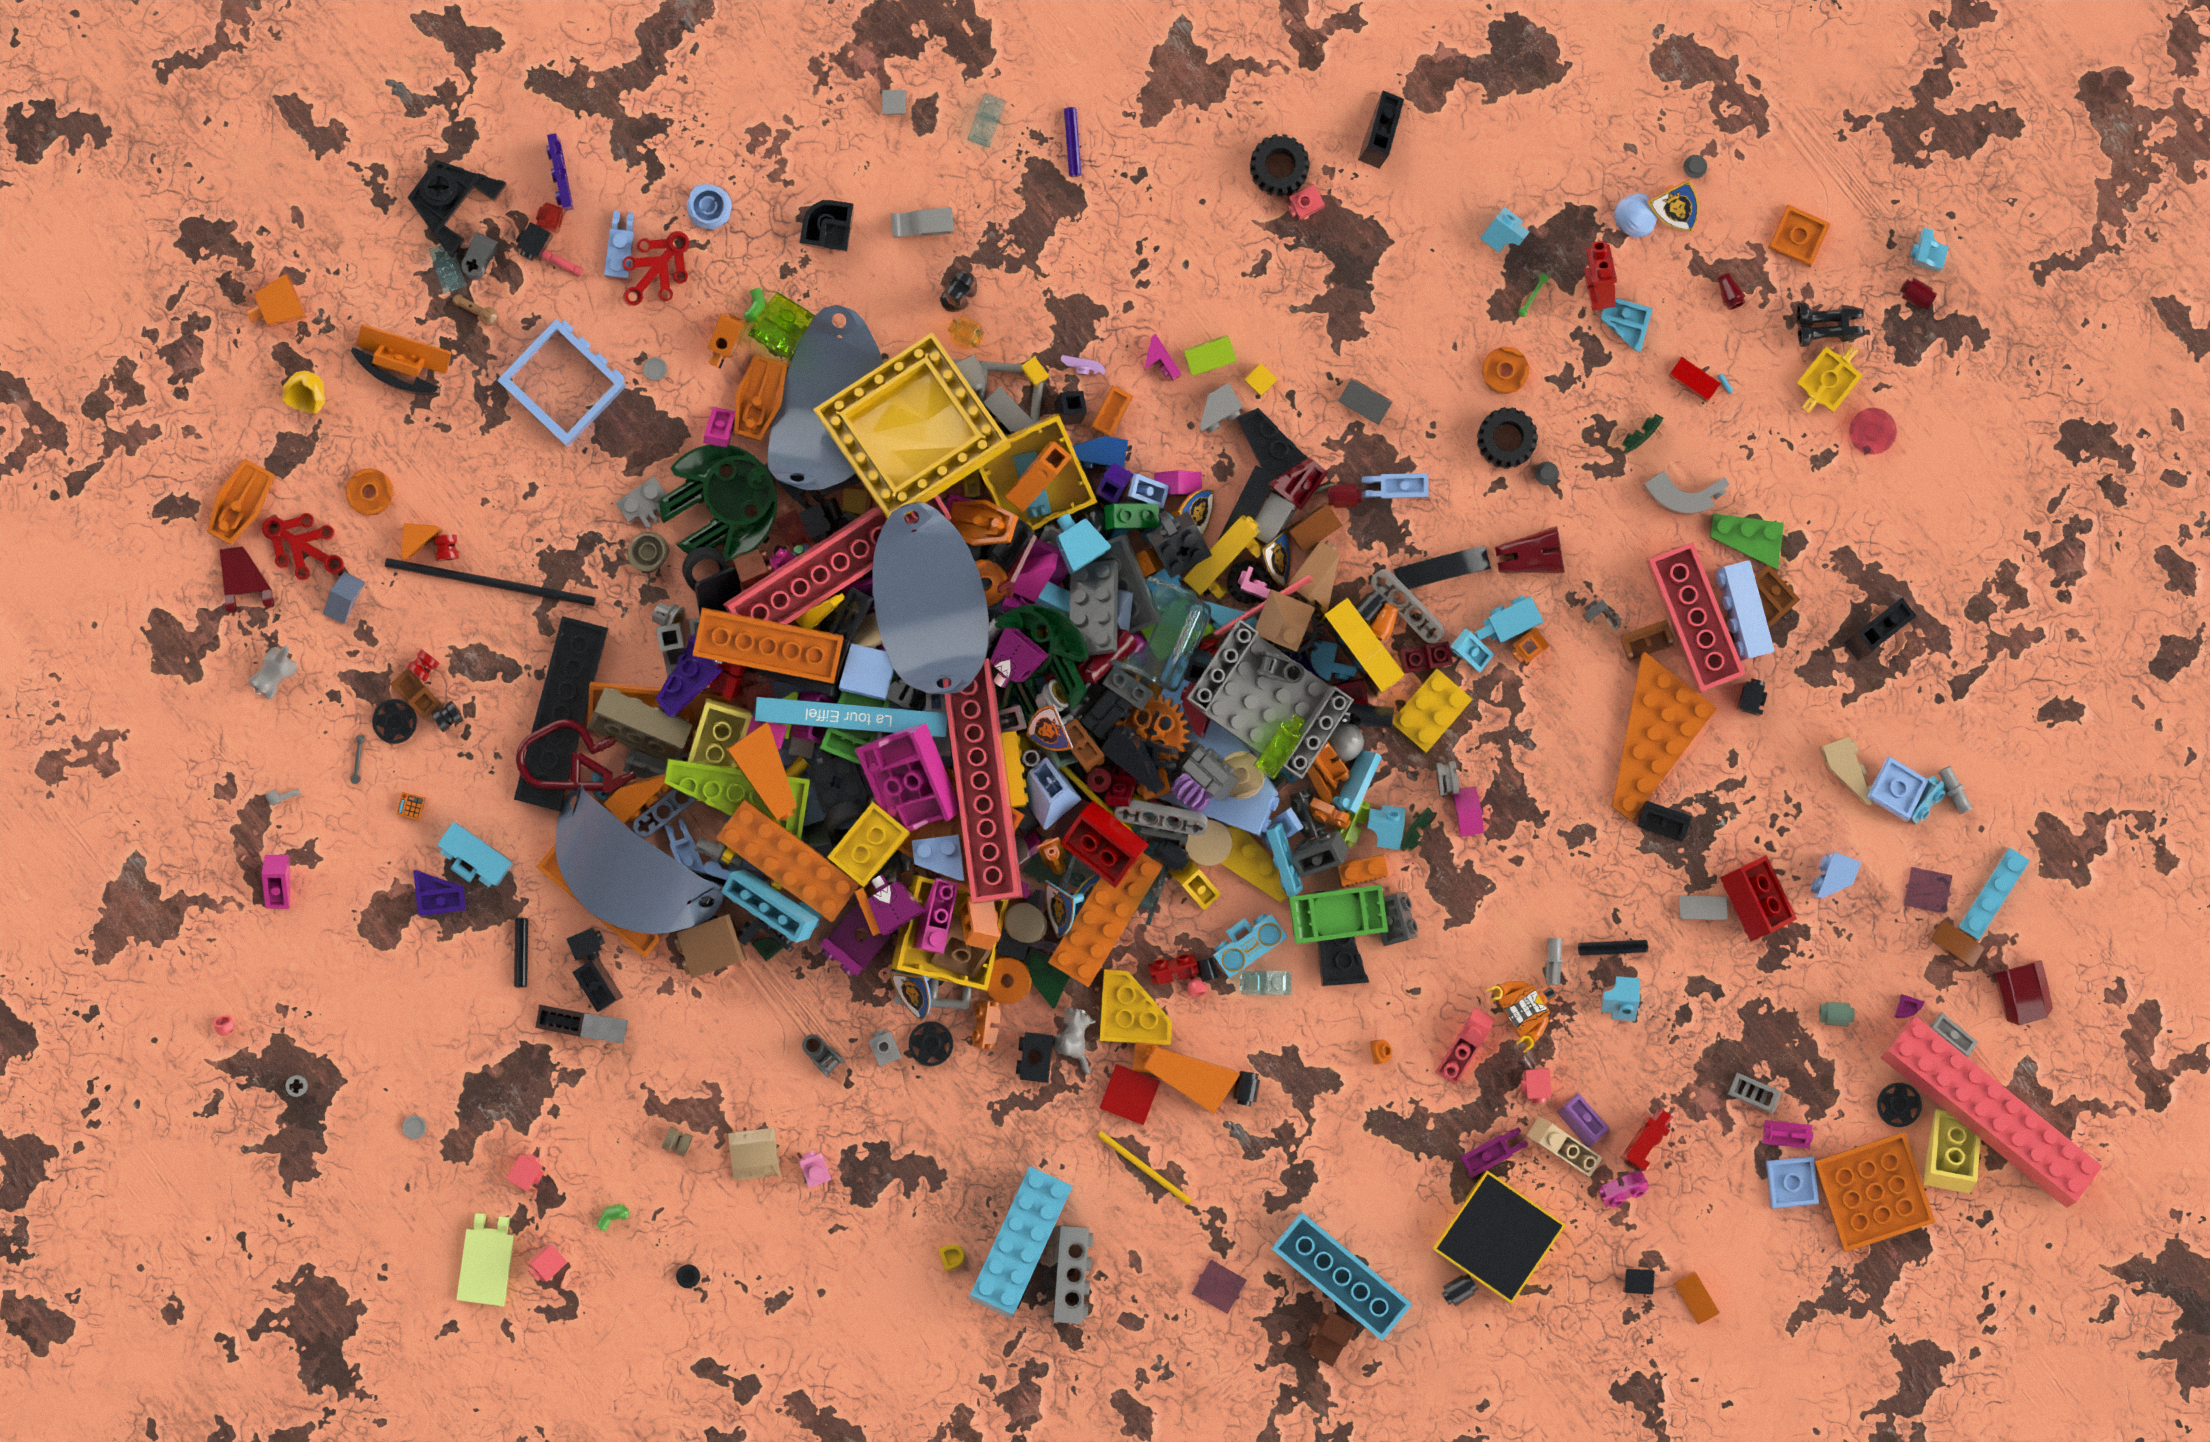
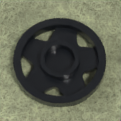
M391 699L381 703L376 708L372 718V725L380 739L388 743L398 744L407 741L414 734L417 727V716L414 709L405 701ZM396 703L402 704L407 708L400 710ZM386 706V713L378 715L380 710ZM413 717V725L411 728L408 724V721ZM377 726L384 728V735L380 733ZM397 734L404 736L401 739L393 740Z
M925 1022L918 1025L912 1031L909 1038V1050L913 1058L920 1064L936 1066L945 1062L951 1055L953 1038L950 1031L944 1025L937 1022ZM934 1026L940 1027L945 1032L937 1033ZM924 1027L922 1035H915L919 1029ZM949 1042V1050L946 1053L944 1045ZM913 1046L920 1050L918 1057L913 1050ZM931 1057L939 1060L937 1062H927Z
M1906 1083L1889 1084L1878 1095L1877 1111L1881 1119L1888 1125L1894 1127L1908 1126L1915 1122L1921 1113L1922 1101L1920 1095L1915 1088ZM1895 1087L1893 1094L1886 1093L1889 1089ZM1906 1088L1912 1091L1915 1096H1908ZM1881 1103L1886 1106L1884 1113L1881 1109ZM1917 1107L1916 1113L1912 1117L1910 1111ZM1895 1118H1899L1902 1121V1123H1894L1891 1121Z

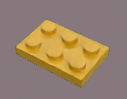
M1436 669L1393 718L1392 725L1427 753L1473 699L1440 670Z
M872 802L827 858L865 888L910 832Z

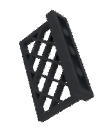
M843 639L834 684L747 667L746 671L826 695L840 697L841 690H839V684L851 641Z

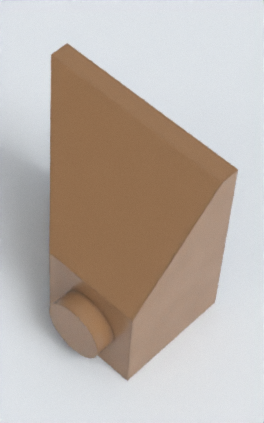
M1271 589L1255 630L1259 632L1258 636L1297 652L1315 607Z
M952 913L944 954L933 953L930 963L957 974L968 976V978L973 980L993 950V947L991 950H983V948L979 949V947L966 946L961 917Z

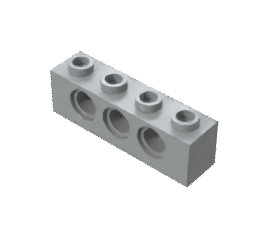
M1062 1225L1060 1227L1054 1322L1082 1324V1319H1087L1088 1305L1084 1304V1295H1089L1090 1281H1086L1085 1278L1086 1271H1091L1092 1257H1087L1088 1247H1093L1094 1234L1089 1233V1227ZM1073 1244L1080 1245L1083 1250L1081 1256L1077 1258L1070 1256L1068 1251L1069 1247ZM1071 1268L1078 1269L1081 1273L1080 1279L1074 1282L1070 1281L1067 1278L1068 1270ZM1069 1292H1075L1079 1296V1301L1075 1305H1069L1065 1301V1296Z

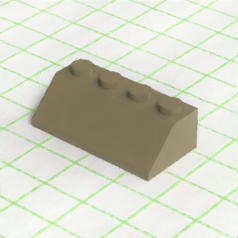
M605 687L586 729L605 737L615 736L612 740L617 739L619 743L667 762L668 759L676 760L679 757L693 724L688 723L686 719L679 716L674 718L668 717L661 708L650 707L638 698H629L622 695L616 689Z

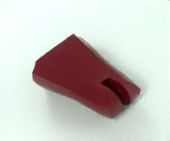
M1557 526L1495 547L1496 556L1514 555V560L1497 563L1499 573H1565Z
M1117 629V652L1091 655L1087 660L1076 665L1083 682L1095 684L1111 667L1135 651L1137 641L1127 630Z

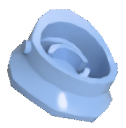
M713 184L697 185L691 191L687 200V212L695 226L715 230L729 220L732 201L728 194L718 186Z

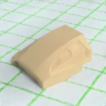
M775 1128L728 1133L734 1181L781 1175L778 1164Z

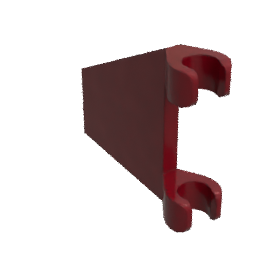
M1035 532L1010 571L1006 572L1008 579L1002 581L997 587L999 593H1001L1003 588H1009V592L1006 594L1007 598H1011L1014 594L1015 581L1037 538Z
M242 546L220 549L226 611L228 613L237 611L235 595L262 592V601L266 608L274 607L273 591L245 548Z

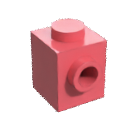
M1315 184L1289 196V204H1287L1292 217L1297 216L1299 221L1325 207Z
M1549 1068L1524 1070L1525 1080H1521L1520 1083L1521 1094H1526V1099H1532V1103L1546 1102L1547 1097H1552Z
M529 1152L527 1155L520 1154L506 1179L525 1191H529L532 1184L537 1185L544 1174L541 1171L543 1165L539 1163L541 1159Z
M547 1244L527 1263L530 1268L528 1272L536 1281L547 1282L567 1261L553 1245Z

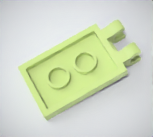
M477 1213L474 1218V1229H466L456 1300L504 1307L515 1236L508 1234L510 1217L500 1216L497 1229L484 1228L486 1214Z

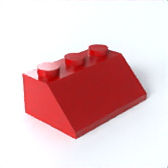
M1092 801L1079 814L1060 842L1061 846L1114 888L1120 884L1149 846L1148 843L1095 801Z
M1767 855L1720 877L1750 942L1797 920Z

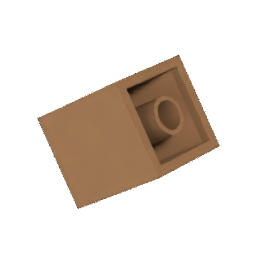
M731 914L678 932V938L674 939L678 952H683L686 960L682 962L686 975L690 974L691 978H696L747 960L743 945L738 940L739 934Z

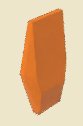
M754 355L736 391L735 435L761 442L782 405L787 363Z
M244 459L217 492L207 533L232 546L259 516L275 475Z
M986 499L952 502L949 512L952 517L949 521L962 535L965 542L974 546L1011 543L1018 516Z

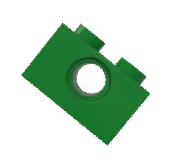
M1111 504L1104 506L1105 530L1154 529L1159 527V504Z

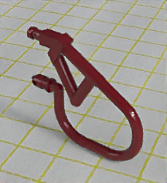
M569 719L554 721L531 733L523 739L516 753V764L522 778L531 786L539 789L577 791L579 788L580 791L581 784H583L585 791L612 793L614 790L626 785L630 780L636 779L632 770L613 779L612 771L584 754L572 752L571 781H541L534 778L525 766V751L532 742L556 729L566 727L577 731L591 754L603 752L605 749L612 747L617 741L615 739L610 743L609 740L615 738V736H608L594 744L585 727ZM581 764L603 777V782L580 781Z

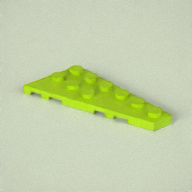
M674 759L667 760L665 784L730 816L735 813L743 800L746 799L774 820L738 768ZM787 776L797 807L793 809L794 814L785 821H782L781 818L775 821L801 839L810 779Z

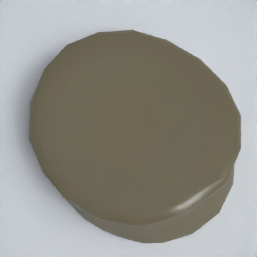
M645 532L634 538L629 545L627 552L628 560L637 570L653 572L664 564L669 548L666 540L661 535Z
M1019 903L1008 909L1004 918V926L1007 933L1013 939L1025 943H1034L1045 935L1047 920L1045 915L1036 906L1029 903Z

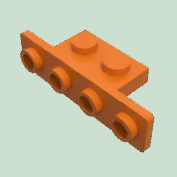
M362 324L359 330L357 346L375 351L372 363L379 365L381 368L396 370L406 376L418 377L423 367L441 373L448 371L451 352L365 324Z

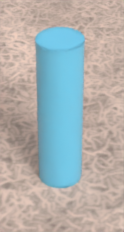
M1723 373L1718 375L1728 394L1732 393L1733 389Z

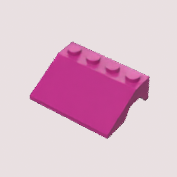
M926 723L906 728L855 749L878 806L908 831L915 830L933 821L941 819L948 821L960 812L959 801Z

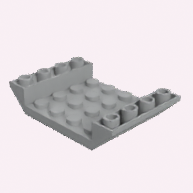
M1238 619L1186 699L1199 712L1266 759L1302 779L1354 699L1337 687L1329 686L1305 668L1303 680L1295 684L1269 679L1256 674L1264 657L1262 655L1263 651L1280 655L1291 661L1294 660L1258 636V631L1241 619ZM1290 666L1287 670V676L1293 679L1296 675V670L1293 666Z

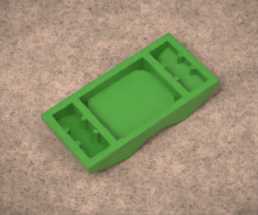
M893 675V676H892L891 683H892L894 680H896L898 677H896V676ZM842 691L837 704L888 708L890 700L886 698V701ZM827 727L820 749L861 765L855 749L873 742L878 732Z
M1382 885L1288 897L1295 944L1388 932Z

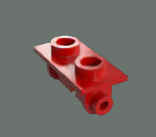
M1181 954L1174 959H1158L1152 964H1148L1152 984L1157 983V985L1174 982L1173 973H1177L1178 981L1195 977L1194 975L1199 974L1194 954Z

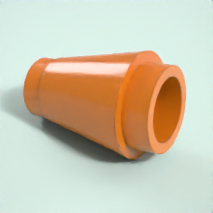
M1386 603L1370 625L1376 637L1387 640L1388 636L1392 635L1399 609L1395 605Z

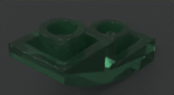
M1655 414L1653 418L1648 417L1641 429L1645 431L1644 433L1635 430L1633 434L1628 432L1622 443L1625 446L1623 453L1627 455L1640 447L1656 431L1664 418Z
M1429 807L1413 821L1406 831L1400 846L1402 852L1406 849L1411 852L1420 844L1418 839L1422 836L1416 829L1420 827L1423 830L1433 822L1430 817L1434 813Z

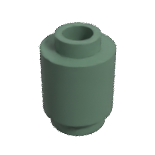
M1827 1001L1826 1004H1820L1819 1022L1830 1026L1848 1027L1850 1022H1854L1855 1009L1850 1007V1003Z

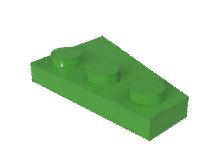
M1713 513L1709 538L1778 570L1784 523Z

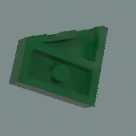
M1031 947L1024 963L1029 969L1034 986L1048 1004L1055 1009L1070 976L1048 963L1051 956Z

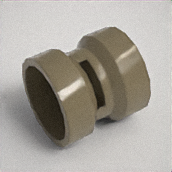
M670 1127L662 1149L667 1151L673 1150L677 1155L684 1158L693 1136L687 1133L681 1134L678 1132V1129Z

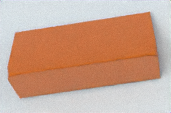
M1695 1271L1674 1283L1698 1325L1720 1314Z

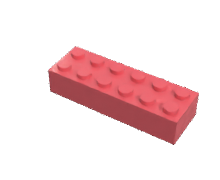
M1689 543L1647 560V565L1698 693L1746 675L1694 543Z

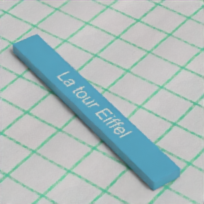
M757 697L755 721L887 733H896L906 728L926 723L931 736L945 738L948 721L947 713Z

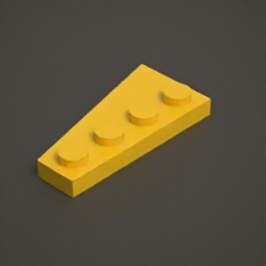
M1225 824L1232 836V848L1230 854L1220 864L1281 903L1287 897V894L1281 887L1280 872L1275 867L1273 859L1248 832Z

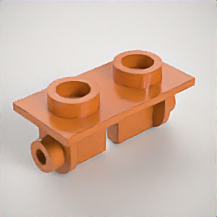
M1327 741L1313 764H1317L1322 771L1325 781L1331 783L1334 789H1336L1339 780L1345 781L1350 775L1348 774V768L1340 758L1332 762L1331 759L1336 757L1337 753Z
M1059 837L1047 839L1037 846L1045 867L1050 865L1054 874H1063L1066 870L1063 859L1067 858L1063 846L1060 845Z
M979 1000V1005L975 1009L977 1021L976 1028L972 1033L973 1047L993 1050L994 1045H996L998 1029L990 1028V1024H999L1001 1011L999 1002Z

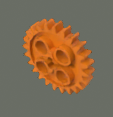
M1152 694L1142 711L1131 706L1129 709L1133 712L1124 722L1118 721L1116 723L1118 726L1123 724L1124 726L1132 727L1137 732L1136 735L1140 734L1145 739L1157 742L1163 740L1166 745L1177 747L1182 752L1187 751L1183 744L1191 742L1185 738V735L1192 733V731L1185 729V726L1190 724V721L1183 720L1186 713L1184 711L1178 712L1181 707L1180 704L1172 706L1174 699L1169 698L1165 702V695L1160 694L1158 699H1156V695ZM1146 711L1149 714V720L1146 724H1142L1140 716ZM1156 712H1159V717L1156 719ZM1169 717L1172 725L1168 730H1165L1162 725L1163 720ZM1154 729L1157 731L1156 736L1149 734V730ZM1162 752L1159 756V759L1172 761V758L1181 759L1179 752L1177 755Z

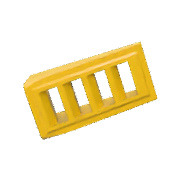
M836 595L819 603L796 618V622L802 628H814L844 600V595Z

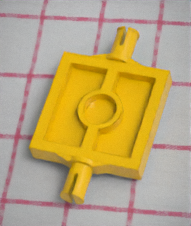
M1850 345L1843 356L1834 353L1825 346L1798 380L1796 385L1803 389L1809 397L1801 407L1804 411L1810 404L1805 411L1807 414L1816 404L1823 405L1834 413L1863 375L1850 362L1858 352L1856 348L1853 350L1854 346Z

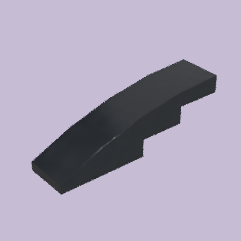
M1255 465L1218 541L1241 516L1244 515L1246 518L1250 516L1255 520L1271 489L1268 484L1276 479L1277 475Z

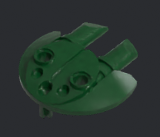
M709 444L687 452L671 466L670 469L673 474L686 479V483L660 498L659 507L663 524L693 505L701 504L704 501L714 516L710 520L711 523L676 543L682 551L689 554L699 547L715 548L724 543L723 555L728 562L750 553L767 538L776 519L777 492L770 473L754 455L732 445L722 447ZM729 465L733 468L732 475L727 478L722 477L720 474L722 467ZM748 506L757 507L758 513L755 517L749 518L745 515V510ZM741 552H745L739 556L733 557Z
M1023 605L996 618L998 622L995 623V627L1001 628L1002 632L992 641V646L987 649L985 659L991 660L1005 628H1017L1049 654L1024 682H1013L1010 680L1005 688L995 683L998 710L1001 711L1010 707L1014 697H1016L1028 722H1030L1032 716L1039 710L1035 699L1040 693L1036 687L1037 682L1035 678H1041L1046 673L1054 674L1071 709H1075L1084 697L1087 688L1074 662H1084L1089 658L1086 643L1077 626L1062 612L1044 605ZM1045 627H1047L1048 629L1047 637H1045L1044 635ZM992 665L995 678L999 670Z

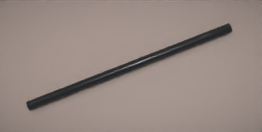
M386 558L385 567L595 606L596 597L396 559Z

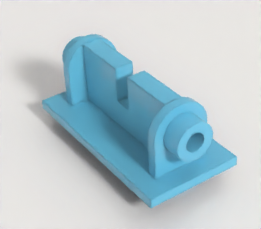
M1931 776L1930 779L1927 778L1929 781L1922 793L1923 796L1919 799L1911 815L1914 824L1923 821L1929 815L1933 804L1940 802L1945 796L1946 787L1944 783L1934 776Z

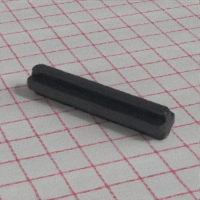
M518 917L515 919L514 987L525 988L527 987L528 918Z
M1647 940L1584 942L1578 944V954L1580 956L1648 952Z

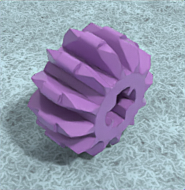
M1185 773L1178 777L1171 787L1177 799L1196 812H1201L1206 808L1212 799V796Z

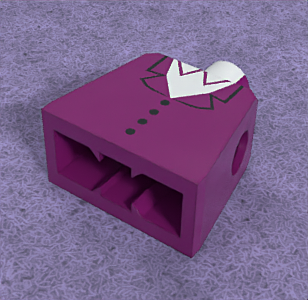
M1005 628L990 660L991 664L999 670L993 681L1003 688L1006 687L1010 680L1013 682H1024L1049 654L1017 628Z
M883 874L871 881L877 893L870 897L868 902L882 935H889L925 912L921 904L901 882L896 881L889 885Z

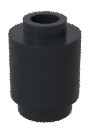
M1373 590L1371 593H1367L1355 608L1365 622L1371 625L1387 601L1377 591Z
M1161 840L1153 853V857L1157 858V862L1174 872H1177L1178 869L1183 871L1190 859L1187 857L1188 852L1169 840L1167 842Z
M1240 1071L1233 1099H1238L1237 1104L1251 1106L1252 1102H1257L1260 1080H1258L1259 1074Z
M1466 1274L1465 1276L1460 1275L1444 1285L1445 1291L1441 1294L1448 1305L1453 1303L1456 1307L1474 1296V1292L1478 1288L1470 1275Z

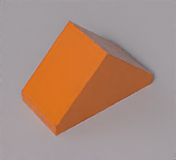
M404 523L401 557L407 562L430 543L433 537L442 533L441 528L436 525Z

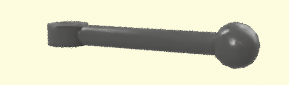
M363 735L356 737L357 751L354 775L350 778L353 784L360 782L358 773L362 743L365 742Z

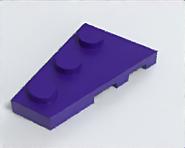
M556 133L547 135L549 145L546 148L549 160L552 159L554 166L551 169L553 183L557 182L559 190L555 192L558 206L562 205L564 211L573 210L561 140Z
M691 634L688 640L689 644L686 650L680 654L676 668L672 674H669L656 698L662 709L671 718H674L723 671L715 660L693 656L696 635Z

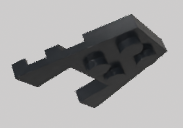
M435 160L427 172L433 169L449 171L457 181L458 190L455 199L449 202L448 205L439 207L428 204L421 196L419 181L409 194L408 200L447 254L452 258L464 243V239L445 225L473 188L492 201H495L507 184L502 180L492 179L486 175L476 174L464 168ZM438 179L436 186H432V189L436 190L438 197L441 194V190L449 189L442 186L440 179Z

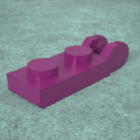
M1519 1127L1503 1136L1501 1134L1460 1156L1470 1178L1513 1156V1153L1528 1146L1526 1140L1517 1143L1510 1149L1506 1143V1140L1519 1135L1521 1132Z

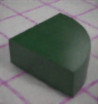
M770 938L758 939L751 943L766 962L784 948L776 940Z

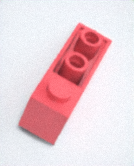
M1474 1007L1436 1073L1457 1084L1490 1032L1495 1018Z

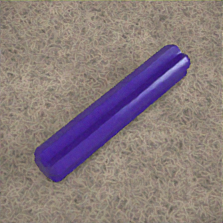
M1076 107L1064 108L1069 176L1078 177L1082 173Z

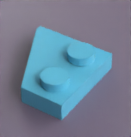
M1615 298V307L1603 309L1600 320L1632 349L1640 353L1653 308Z

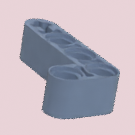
M689 753L679 755L676 760L682 761L684 758H689ZM674 789L634 821L633 828L635 833L644 838L654 835L694 804L697 799L689 796L685 804H679L676 796L680 791ZM663 805L668 806L670 809V814L665 819H661L657 813L659 807ZM652 813L653 817L657 821H659L660 824L656 825V823L653 822L648 826V828L650 829L649 832H646L644 830L640 832L639 829L642 827L640 824L641 821L647 823L650 820H652V818L649 817V815Z

